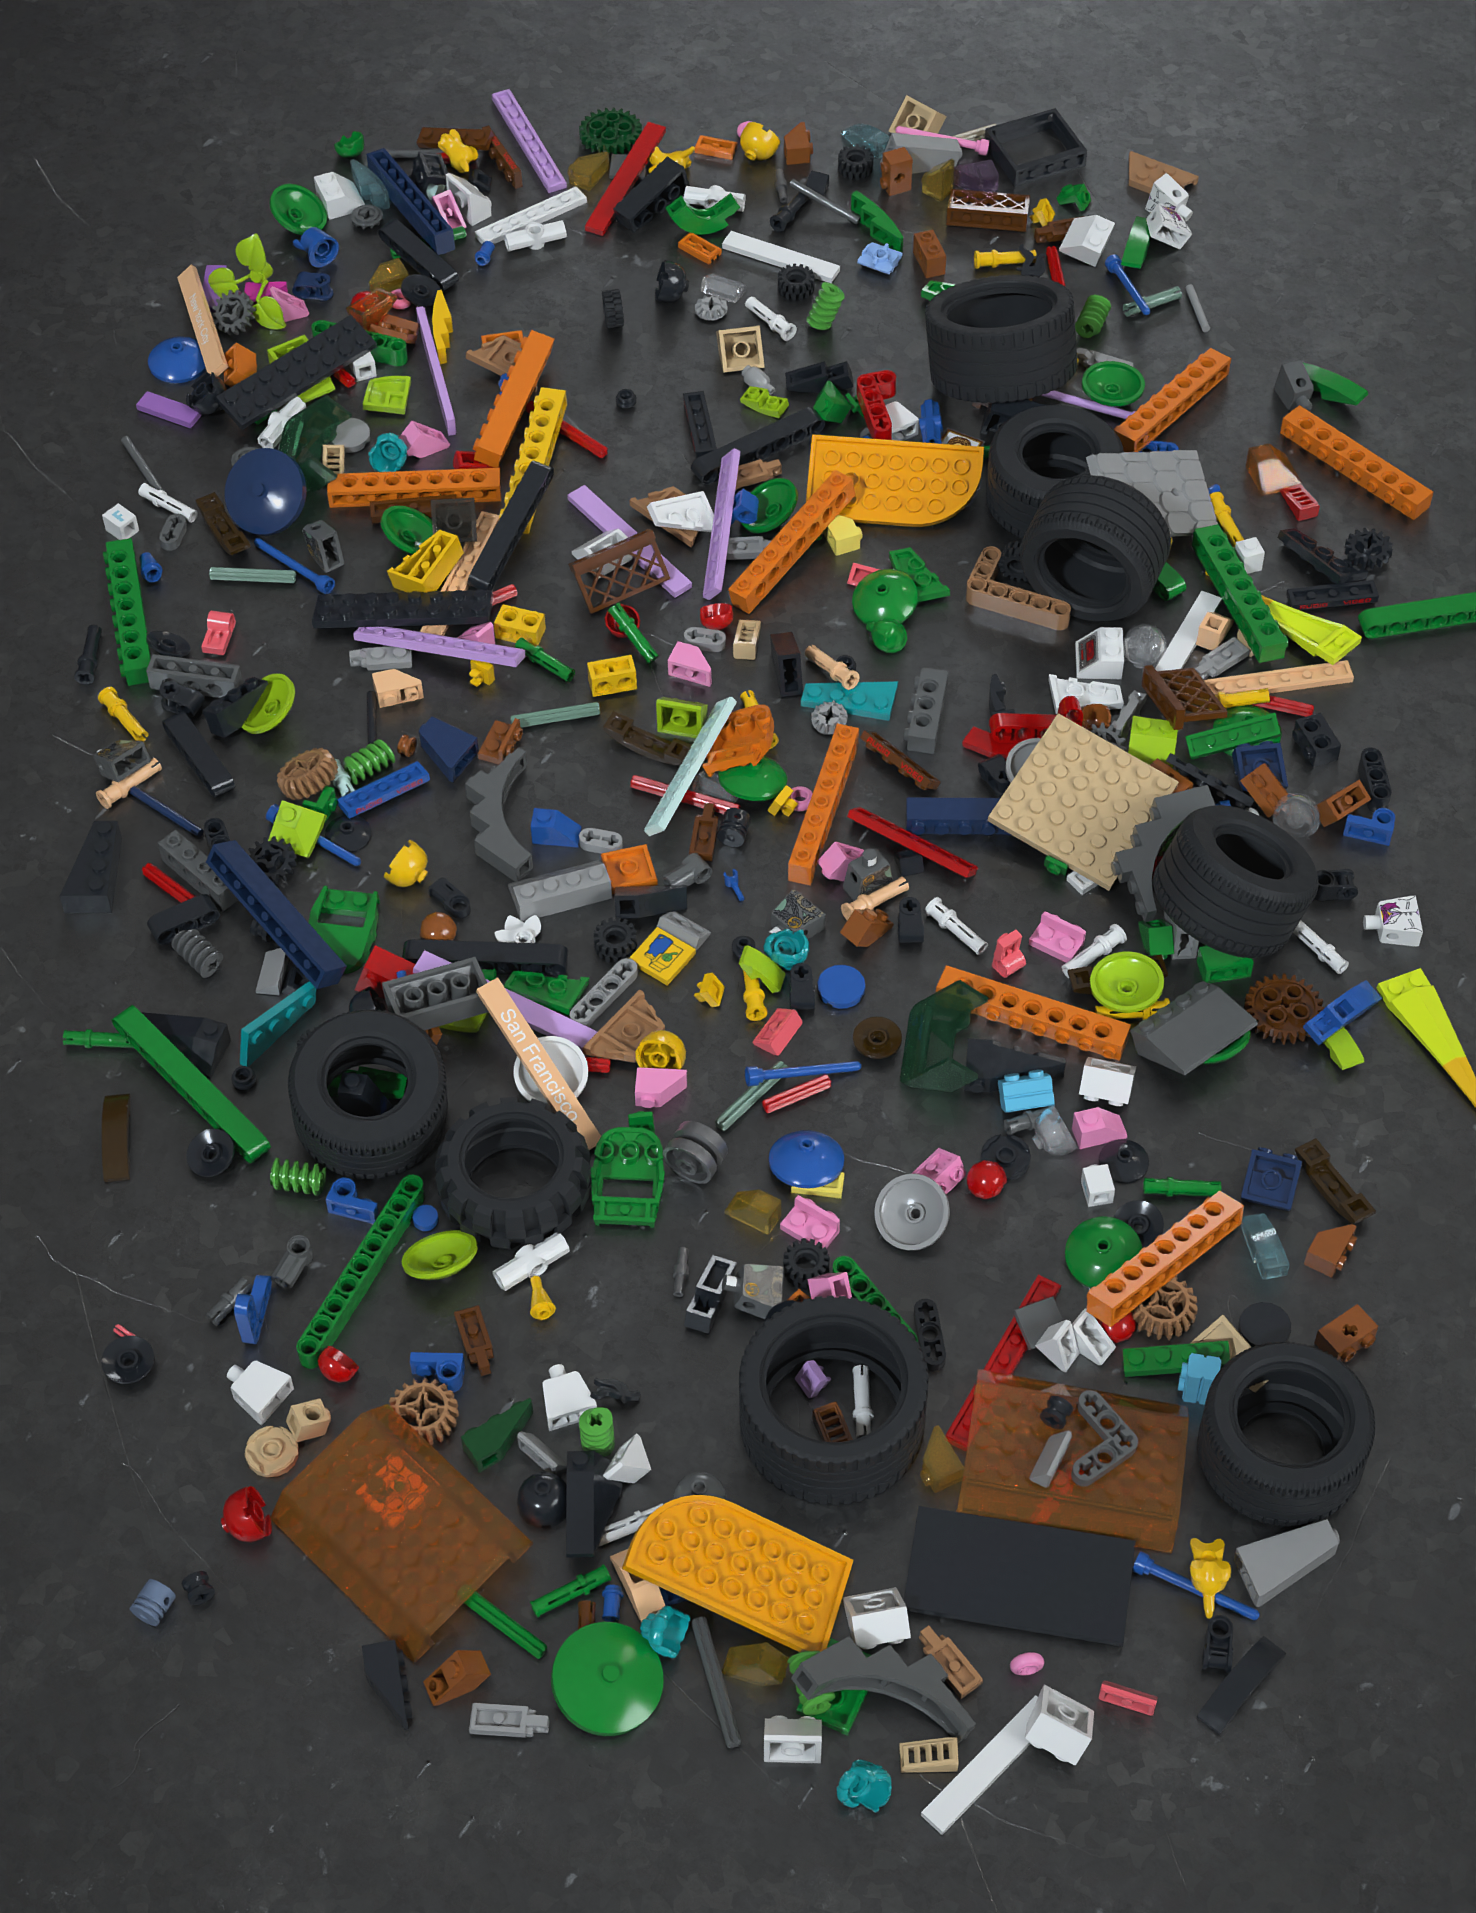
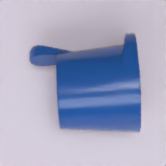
M317 227L307 229L301 236L300 242L298 239L293 241V245L297 249L305 251L308 254L310 264L317 268L331 263L339 251L337 240Z

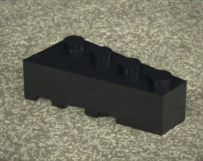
M667 156L613 208L617 222L632 232H636L652 221L656 213L661 215L665 212L668 205L685 194L686 186H690L685 168Z

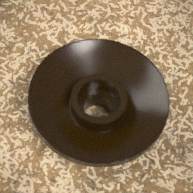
M870 1017L864 1019L856 1026L853 1032V1042L861 1054L874 1059H882L893 1055L900 1048L902 1033L897 1024L892 1020L884 1017Z

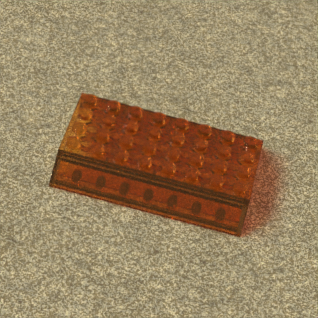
M977 1369L974 1402L957 1512L1135 1540V1547L1172 1553L1180 1515L1189 1425L1187 1406L1093 1390L1104 1398L1138 1438V1445L1131 1457L1089 1486H1079L1071 1478L1074 1463L1104 1442L1077 1409L1080 1395L1084 1391L1092 1389ZM1050 1396L1062 1397L1073 1406V1412L1070 1416L1066 1417L1067 1422L1063 1429L1051 1428L1040 1418L1042 1410L1047 1408V1401ZM1086 1401L1085 1406L1091 1405L1094 1408L1095 1402L1089 1403ZM1104 1418L1100 1421L1102 1427L1106 1429L1115 1427L1111 1419ZM1070 1431L1072 1432L1069 1447L1049 1487L1045 1488L1031 1481L1029 1477L1049 1437L1057 1433ZM1121 1440L1120 1445H1127L1129 1447L1130 1442H1123ZM1104 1452L1097 1455L1098 1460L1102 1463H1110L1112 1461L1108 1453ZM1091 1463L1090 1468L1085 1471L1080 1469L1079 1474H1086L1088 1476L1090 1469L1094 1467Z
M388 1404L361 1413L282 1490L270 1516V1519L391 1640H395L396 1645L403 1649V1653L414 1664L434 1644L430 1636L508 1558L515 1563L533 1545V1542Z

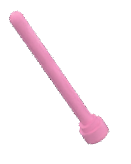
M897 126L895 129L896 133L957 139L960 147L975 149V152H978L979 155L986 156L989 140L982 138L976 142Z

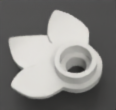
M509 915L505 922V930L496 931L495 937L498 942L536 943L535 937L541 932L540 920L534 915L524 923Z

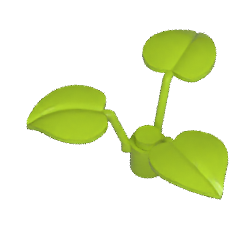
M255 233L241 240L236 246V256L239 262L244 266H248L249 270H251L250 273L235 280L234 273L230 269L224 267L217 268L209 275L208 282L212 290L221 298L222 293L228 295L229 290L235 293L236 290H239L237 284L249 278L255 283H262L256 297L257 304L253 306L256 308V311L252 313L260 325L269 329H283L286 327L278 302L269 296L261 298L265 285L268 284L267 278L273 274V269L266 262L262 242L258 233Z

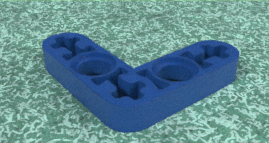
M256 1275L251 1295L239 1293L236 1297L234 1314L243 1343L257 1344L271 1292V1276Z

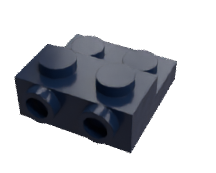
M1265 741L1255 746L1245 743L1238 745L1234 749L1232 758L1241 792L1249 793L1240 780L1263 763L1269 767L1284 789L1288 788L1281 743Z
M1258 1147V1150L1252 1149L1240 1199L1291 1211L1302 1161L1297 1160L1298 1157L1292 1154L1284 1153L1283 1156L1272 1154L1273 1151L1267 1148Z

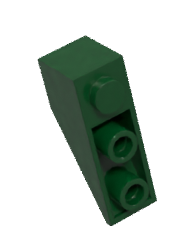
M531 1398L514 1403L509 1410L502 1414L491 1416L486 1423L479 1427L470 1428L461 1436L463 1450L478 1473L504 1458L518 1437L517 1434L522 1431L533 1414Z

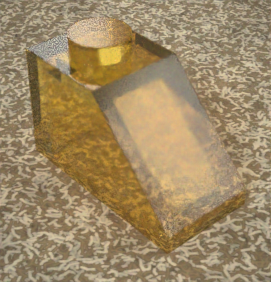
M601 152L578 157L568 168L569 184L591 191L609 169V153Z
M949 159L926 172L921 180L922 193L940 202L943 201L950 194L951 189H953L955 160Z
M400 258L381 263L369 281L371 292H375L379 297H384L393 290L401 289L402 281L408 277V272Z
M759 1189L737 1192L725 1209V1214L769 1235L781 1217V1200Z
M939 1425L933 1428L923 1458L922 1471H920L924 1484L926 1486L930 1485L934 1493L963 1481L964 1467Z
M767 1642L730 1647L722 1673L726 1676L760 1686L782 1684L786 1675L789 1658Z

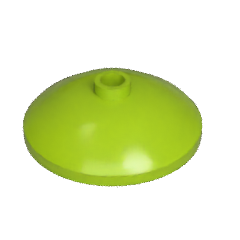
M277 673L262 678V680L268 682V685L244 722L242 728L251 734L267 732L280 724L288 715L294 702L295 687L286 675Z
M1118 952L1106 956L1096 964L1091 973L1090 987L1096 1000L1104 1007L1116 1012L1132 1013L1150 1007L1159 999L1164 988V976L1158 964L1148 956L1136 952Z
M458 1230L435 1233L409 1247L402 1257V1266L409 1276L417 1279H444L465 1268L476 1255L478 1245L473 1235Z

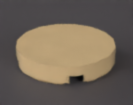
M263 1427L254 1432L246 1443V1461L252 1471L263 1477H278L287 1473L295 1465L299 1457L298 1442L295 1441L292 1433L284 1427Z

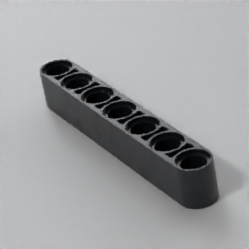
M807 407L698 457L693 461L691 471L704 485H709L719 480L721 459L732 449L735 448L740 451L739 466L760 459L763 460L812 437V435H817L824 429L825 421L812 407Z
M535 460L531 461L469 575V586L483 590H492L553 478V467Z
M410 939L405 941L403 945L402 958L414 964L418 962L425 950L451 963L476 957L481 969H496V974L511 975L513 971L542 973L544 976L564 975L567 970L568 949L561 944Z

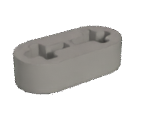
M690 627L684 632V643L697 646L702 651L720 652L726 647V636L719 630Z
M585 828L579 834L580 847L585 851L601 854L623 849L622 837L616 832Z

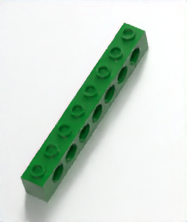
M1219 524L1194 529L1192 547L1257 661L1262 663L1284 658L1285 650L1288 647V639L1279 629L1278 621L1272 617L1269 606L1265 605L1260 591L1253 584L1252 577L1248 576L1243 562L1236 555L1235 548L1230 545L1227 534L1222 531Z
M132 538L106 542L107 551L103 552L105 565L109 564V567L105 568L107 580H111V583H107L109 595L114 597V599H110L112 612H116V615H112L114 628H118V631H115L117 645L121 644V647L117 648L119 661H123V664H119L121 677H126L128 686L148 683L146 670L151 660L150 646L146 642L148 633Z

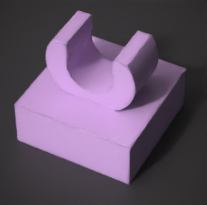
M814 1360L806 1361L795 1377V1380L808 1398L816 1397L821 1389L825 1388L831 1380L830 1377H826L822 1372L824 1368L818 1366Z

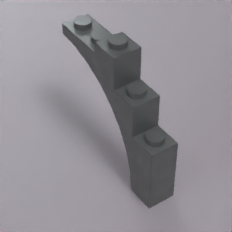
M520 747L513 753L508 754L505 760L497 767H493L489 774L480 770L465 783L467 799L475 803L470 811L471 826L480 832L474 840L476 855L515 882L520 881L533 869L532 854L517 842L509 831L503 816L504 803L508 791L518 775L527 767L526 751Z
M1208 785L1154 798L1149 809L1152 821L1135 825L1133 833L1130 835L1133 848L1115 852L1113 862H1111L1113 875L1118 877L1120 883L1128 882L1129 892L1134 894L1136 899V911L1138 915H1142L1144 923L1153 921L1157 911L1152 892V873L1157 856L1166 843L1176 835L1184 819L1191 812L1215 805Z
M848 1636L800 1663L791 1677L808 1700L825 1693L840 1690H867L902 1700L927 1714L942 1726L951 1737H957V1743L965 1740L976 1726L970 1714L965 1711L953 1693L943 1683L948 1674L932 1654L907 1666L901 1656L889 1645L866 1658L859 1646Z

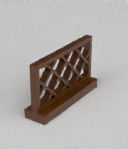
M951 189L946 225L1026 232L1030 195Z
M646 529L568 564L576 578L590 614L671 579L656 544L653 530ZM650 544L654 551L651 561L640 556L643 547ZM628 554L635 557L631 569L620 565L623 557ZM639 559L649 562L645 575L634 571ZM607 563L615 565L611 578L600 574L603 565ZM653 565L661 568L662 577L657 579L648 577ZM619 567L629 571L625 584L614 580ZM587 572L595 574L591 587L583 584L580 575ZM633 573L644 577L641 586L637 588L629 586ZM599 576L610 580L605 593L594 589ZM613 582L624 586L621 595L617 597L609 595ZM593 591H596L604 596L601 604L593 607L590 598Z
M1153 665L1144 666L1141 686L1174 730L1183 729L1184 722L1227 718L1228 711L1194 668L1156 671Z

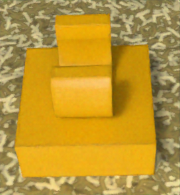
M1044 198L1039 200L1037 207L1032 209L1034 214L1029 217L1033 223L1040 221L1043 227L1047 225V222L1053 220L1055 212L1048 199Z
M470 661L471 671L469 676L473 677L470 683L476 687L480 686L482 682L490 686L495 681L494 666L488 662Z
M786 785L767 811L775 816L781 810L784 815L789 817L798 805L795 800L789 798L794 790Z
M713 972L704 974L703 981L697 983L700 992L694 993V997L699 1002L706 1001L711 1007L720 1006L725 986Z

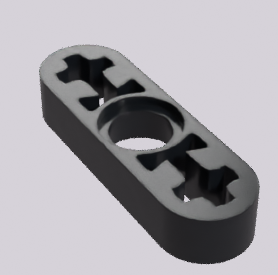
M921 1299L914 1306V1321L918 1343L924 1354L928 1370L938 1371L944 1367L946 1361V1351L938 1309L934 1301ZM924 1308L929 1312V1321L925 1322V1316L922 1312ZM926 1330H933L936 1332L937 1337L928 1340L923 1337L922 1333ZM935 1347V1356L938 1358V1361H933L930 1358V1348Z

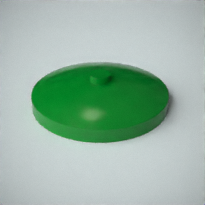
M598 1622L578 1629L562 1644L552 1665L551 1687L559 1709L575 1726L599 1736L621 1735L639 1727L657 1707L663 1690V1669L657 1652L652 1649L649 1641L642 1634L620 1623Z

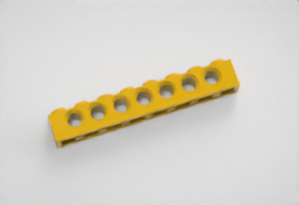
M541 387L539 396H535V409L530 412L529 427L525 428V442L521 443L519 450L520 458L515 461V475L511 476L509 483L510 491L505 494V508L531 461L535 460L547 466L550 465L567 407L566 390ZM505 508L501 509L499 519L502 516ZM535 512L523 534H529Z

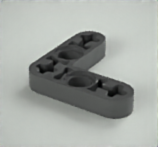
M1093 1390L1084 1391L1080 1395L1077 1409L1104 1442L1074 1463L1071 1478L1079 1486H1089L1131 1457L1138 1445V1438L1104 1398ZM1085 1402H1095L1094 1408L1091 1405L1085 1406ZM1104 1418L1111 1419L1115 1427L1106 1429L1102 1427L1100 1421ZM1121 1440H1122L1123 1442L1129 1441V1442H1130L1129 1447H1128L1127 1445L1121 1446V1445H1120ZM1104 1452L1108 1453L1112 1461L1110 1463H1102L1098 1460L1097 1455ZM1091 1463L1094 1467L1090 1469L1088 1476L1086 1474H1079L1080 1469L1085 1471L1090 1468Z

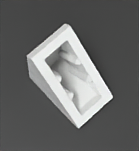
M1085 1308L1072 1323L1079 1353L1097 1365H1102L1116 1346L1095 1317L1086 1312L1087 1309Z
M1069 1320L1049 1326L1035 1345L1063 1372H1067L1080 1354L1072 1324Z
M637 1433L618 1449L603 1474L606 1479L635 1483L651 1470L641 1437Z

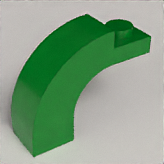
M729 193L714 206L707 209L691 207L681 195L668 205L666 210L681 229L694 234H710L727 227L726 218L732 216L740 206L732 193Z

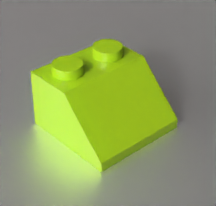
M661 697L656 701L657 732L697 738L708 718V704Z
M1133 716L1128 753L1148 765L1157 758L1169 764L1166 760L1170 753L1175 755L1178 730H1174L1167 720Z

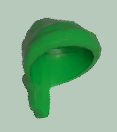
M884 618L876 622L868 621L866 623V629L871 632L872 640L879 650L894 654L905 647L907 632L905 627L897 620Z

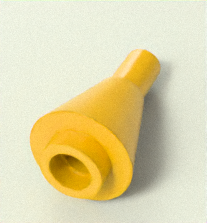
M533 1276L530 1279L533 1290L530 1314L535 1319L544 1320L555 1313L556 1307L542 1287L540 1277Z

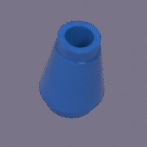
M145 552L141 554L139 558L141 576L148 582L158 581L163 572L161 565L150 553Z

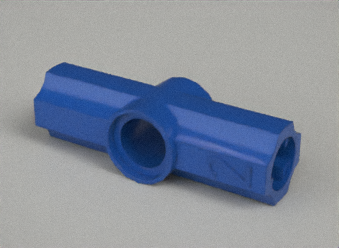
M932 399L925 400L921 405V418H919L923 443L942 444L941 433H944L939 404Z

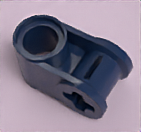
M300 272L292 288L293 294L300 299L327 301L334 295L333 289L330 287V276L325 273Z

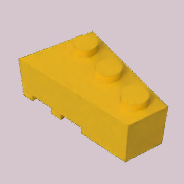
M439 530L419 545L420 549L413 555L405 556L403 558L404 562L395 569L391 567L387 570L393 587L404 592L418 591L427 593L437 591L464 554L458 536Z

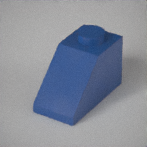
M534 808L531 821L532 844L579 847V834L582 830L579 824L558 810Z

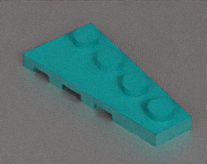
M898 681L858 682L851 690L845 689L842 683H806L801 698V706L815 708L816 705H821L823 701L832 702L834 700L836 703L843 705L847 714L890 721L898 690Z
M310 981L241 1029L240 1064L242 1066L249 1067L305 1012L313 1007L316 1002V988Z

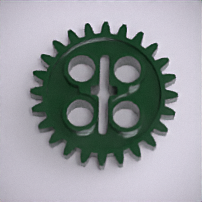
M615 107L611 111L605 108L604 112L597 109V114L590 112L591 117L585 116V121H581L579 136L582 145H586V149L591 148L592 153L598 151L599 155L603 152H606V156H609L610 153L617 154V152L624 154L625 149L630 151L642 132L640 119H636L635 114L630 115V111L623 113L622 108L619 111H616Z

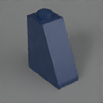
M432 716L419 729L421 747L448 780L454 783L478 754L477 737Z

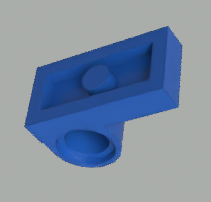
M742 489L734 496L731 524L735 520L744 524H752L757 520L759 500L745 489Z
M1387 808L1377 809L1373 813L1372 819L1348 814L1343 836L1389 846L1395 825V814Z
M340 1178L333 1183L325 1199L328 1213L374 1224L379 1216L377 1203L367 1198L358 1199L355 1183L349 1178Z
M410 1353L412 1374L423 1377L437 1375L439 1386L445 1383L448 1391L456 1392L462 1387L465 1374L463 1353ZM447 1374H454L452 1377H445Z

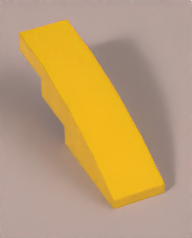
M438 290L433 305L432 324L434 344L439 363L444 364L447 363L446 348H450L449 333L453 332L452 317L442 290Z

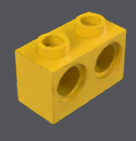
M504 604L494 621L495 638L516 643L519 638H524L534 646H538L546 630L545 614Z
M632 655L587 663L588 681L593 697L637 689L636 669Z

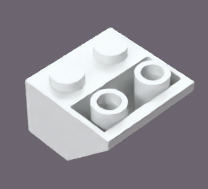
M619 528L609 530L574 549L572 555L578 560L628 537ZM625 555L620 565L622 566L632 560L633 556ZM610 563L603 565L600 574L606 575L615 569V565Z

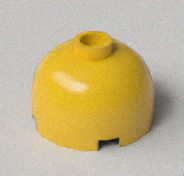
M756 122L747 123L740 136V145L748 159L767 160L777 151L780 140L773 131L769 129L766 132L762 129L763 125Z
M412 840L408 841L409 848L404 845L389 865L392 869L390 875L385 872L383 877L399 887L412 886L416 881L421 883L428 874V871L425 870L428 863L427 855Z
M665 1030L654 1031L646 1035L635 1051L636 1061L640 1068L681 1070L686 1060V1049L682 1040L674 1033Z

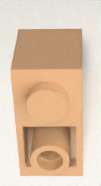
M1207 612L1199 626L1196 645L1209 650L1219 647L1232 627L1234 619L1215 612Z
M396 669L372 673L374 690L380 708L424 698L422 682L415 677Z

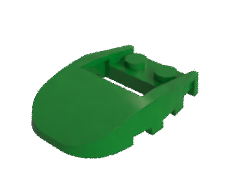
M324 886L310 911L309 924L347 966L343 974H349L363 967L370 955L369 949L372 943L376 942V929L379 920L377 904H380V898L377 891L371 894L328 889V886ZM320 913L366 918L363 927L318 922Z
M617 1127L610 1129L597 1142L594 1153L595 1160L593 1168L591 1167V1194L594 1205L593 1219L595 1225H642L654 1228L662 1198L665 1175L663 1148L660 1139L652 1131L644 1128ZM603 1179L653 1181L652 1198L602 1196Z

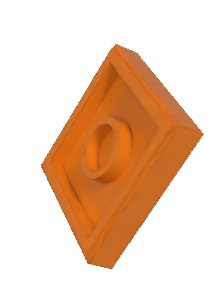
M647 844L601 853L602 863H604L611 880L612 895L615 894V887L658 885Z

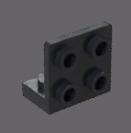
M419 151L417 158L413 161L412 173L408 177L425 196L429 183L447 185L446 174L448 172L441 154Z

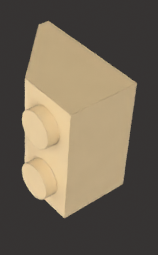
M906 95L889 132L896 133V127L902 126L938 134L947 116Z
M760 326L716 331L723 373L741 371L747 365L765 368Z

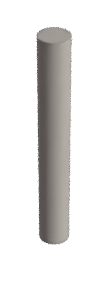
M1192 284L1187 285L1185 289L1203 332H1208L1210 326Z

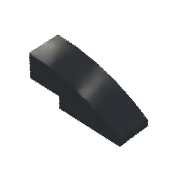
M825 361L785 373L786 387L790 391L818 393L821 392L827 380L831 381L838 390L854 387L852 371L847 361L828 367Z
M712 1255L696 1285L695 1295L686 1310L684 1326L709 1334L727 1293L726 1290H722L723 1278L725 1275L733 1276L737 1262Z

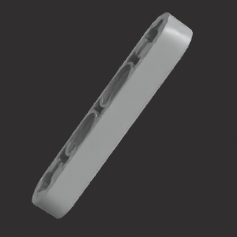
M629 958L618 961L571 1009L570 1019L589 1027L637 978V963ZM610 982H614L618 985V987L613 990H609L605 986ZM594 998H600L603 1001L597 1006L590 1003ZM585 1014V1019L579 1018V1019L577 1020V1018H576L577 1016H578V1017H582V1016Z

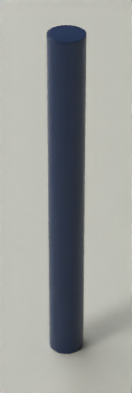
M136 786L130 789L131 795L197 837L203 835L204 830L141 789Z

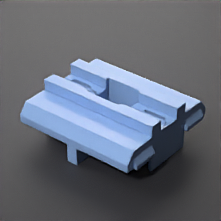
M872 242L864 248L862 256L859 257L857 263L889 275L894 271L895 266H898L903 253L890 249L887 243L882 246Z

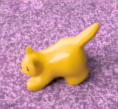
M451 129L450 134L445 133L441 135L438 147L448 155L454 169L459 173L468 172V164L478 158V152L476 148L464 145L459 133L455 129Z
M656 146L655 151L649 158L650 163L653 165L648 169L649 174L667 156L685 169L688 168L692 163L689 155L694 152L695 147L691 146L684 151L663 153Z
M1193 1538L1190 1540L1194 1561L1190 1565L1192 1585L1202 1593L1205 1615L1210 1619L1214 1612L1215 1594L1224 1590L1227 1581L1231 1577V1566L1227 1561H1222L1225 1547L1222 1539H1216L1212 1543H1203L1199 1539Z

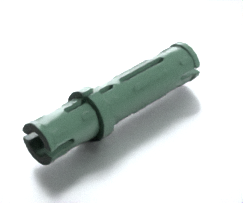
M1175 286L1148 297H1141L1149 308H1153L1181 299L1182 292L1176 293V291L1181 289ZM1135 301L1123 305V311L1128 310V312L1124 313L1127 317L1141 312Z

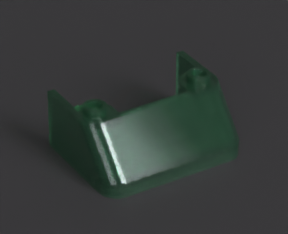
M328 395L298 412L286 422L278 448L279 451L291 456L300 466L306 481V491L314 492L320 490L323 486L337 478V474L319 461L323 445L332 442L336 438L337 426L352 417V413Z
M958 980L916 1003L909 1014L900 1081L910 1088L953 1092L978 1079L977 1073L952 1058L956 1033L969 1026L971 1010L988 1002V997L963 981Z

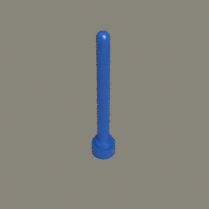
M1110 255L1105 260L1106 268L1109 272L1116 273L1144 315H1149L1151 312L1150 308L1122 269V260L1118 255Z
M256 538L254 540L256 547L314 582L318 591L323 594H329L334 589L335 580L328 575L319 576L262 539Z
M273 804L266 814V820L273 824L280 807L279 805ZM319 836L316 844L354 866L361 864L359 857L323 836Z
M852 1061L762 1070V1068H757V1066H750L745 1068V1081L749 1087L758 1086L759 1083H763V1080L858 1071L861 1069V1063Z
M1142 1551L1139 1552L1132 1569L1133 1572L1141 1576L1143 1573L1149 1575V1573L1203 1597L1202 1593L1192 1585L1190 1579L1155 1564V1560L1150 1558L1151 1555ZM1219 1592L1215 1594L1216 1604L1251 1620L1259 1618L1258 1610Z

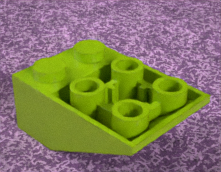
M302 335L268 349L269 364L307 342V337ZM328 377L297 397L306 403L336 389L332 380Z

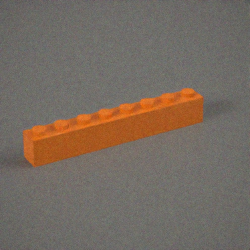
M531 330L528 337L524 336L520 346L522 351H517L514 358V363L516 364L515 366L511 365L507 373L509 379H504L500 389L502 394H497L493 406L496 407L495 409L491 408L486 420L489 422L488 424L484 423L481 428L480 435L482 437L481 439L477 438L474 443L473 450L476 451L474 460L494 468L499 467L551 354L554 338Z

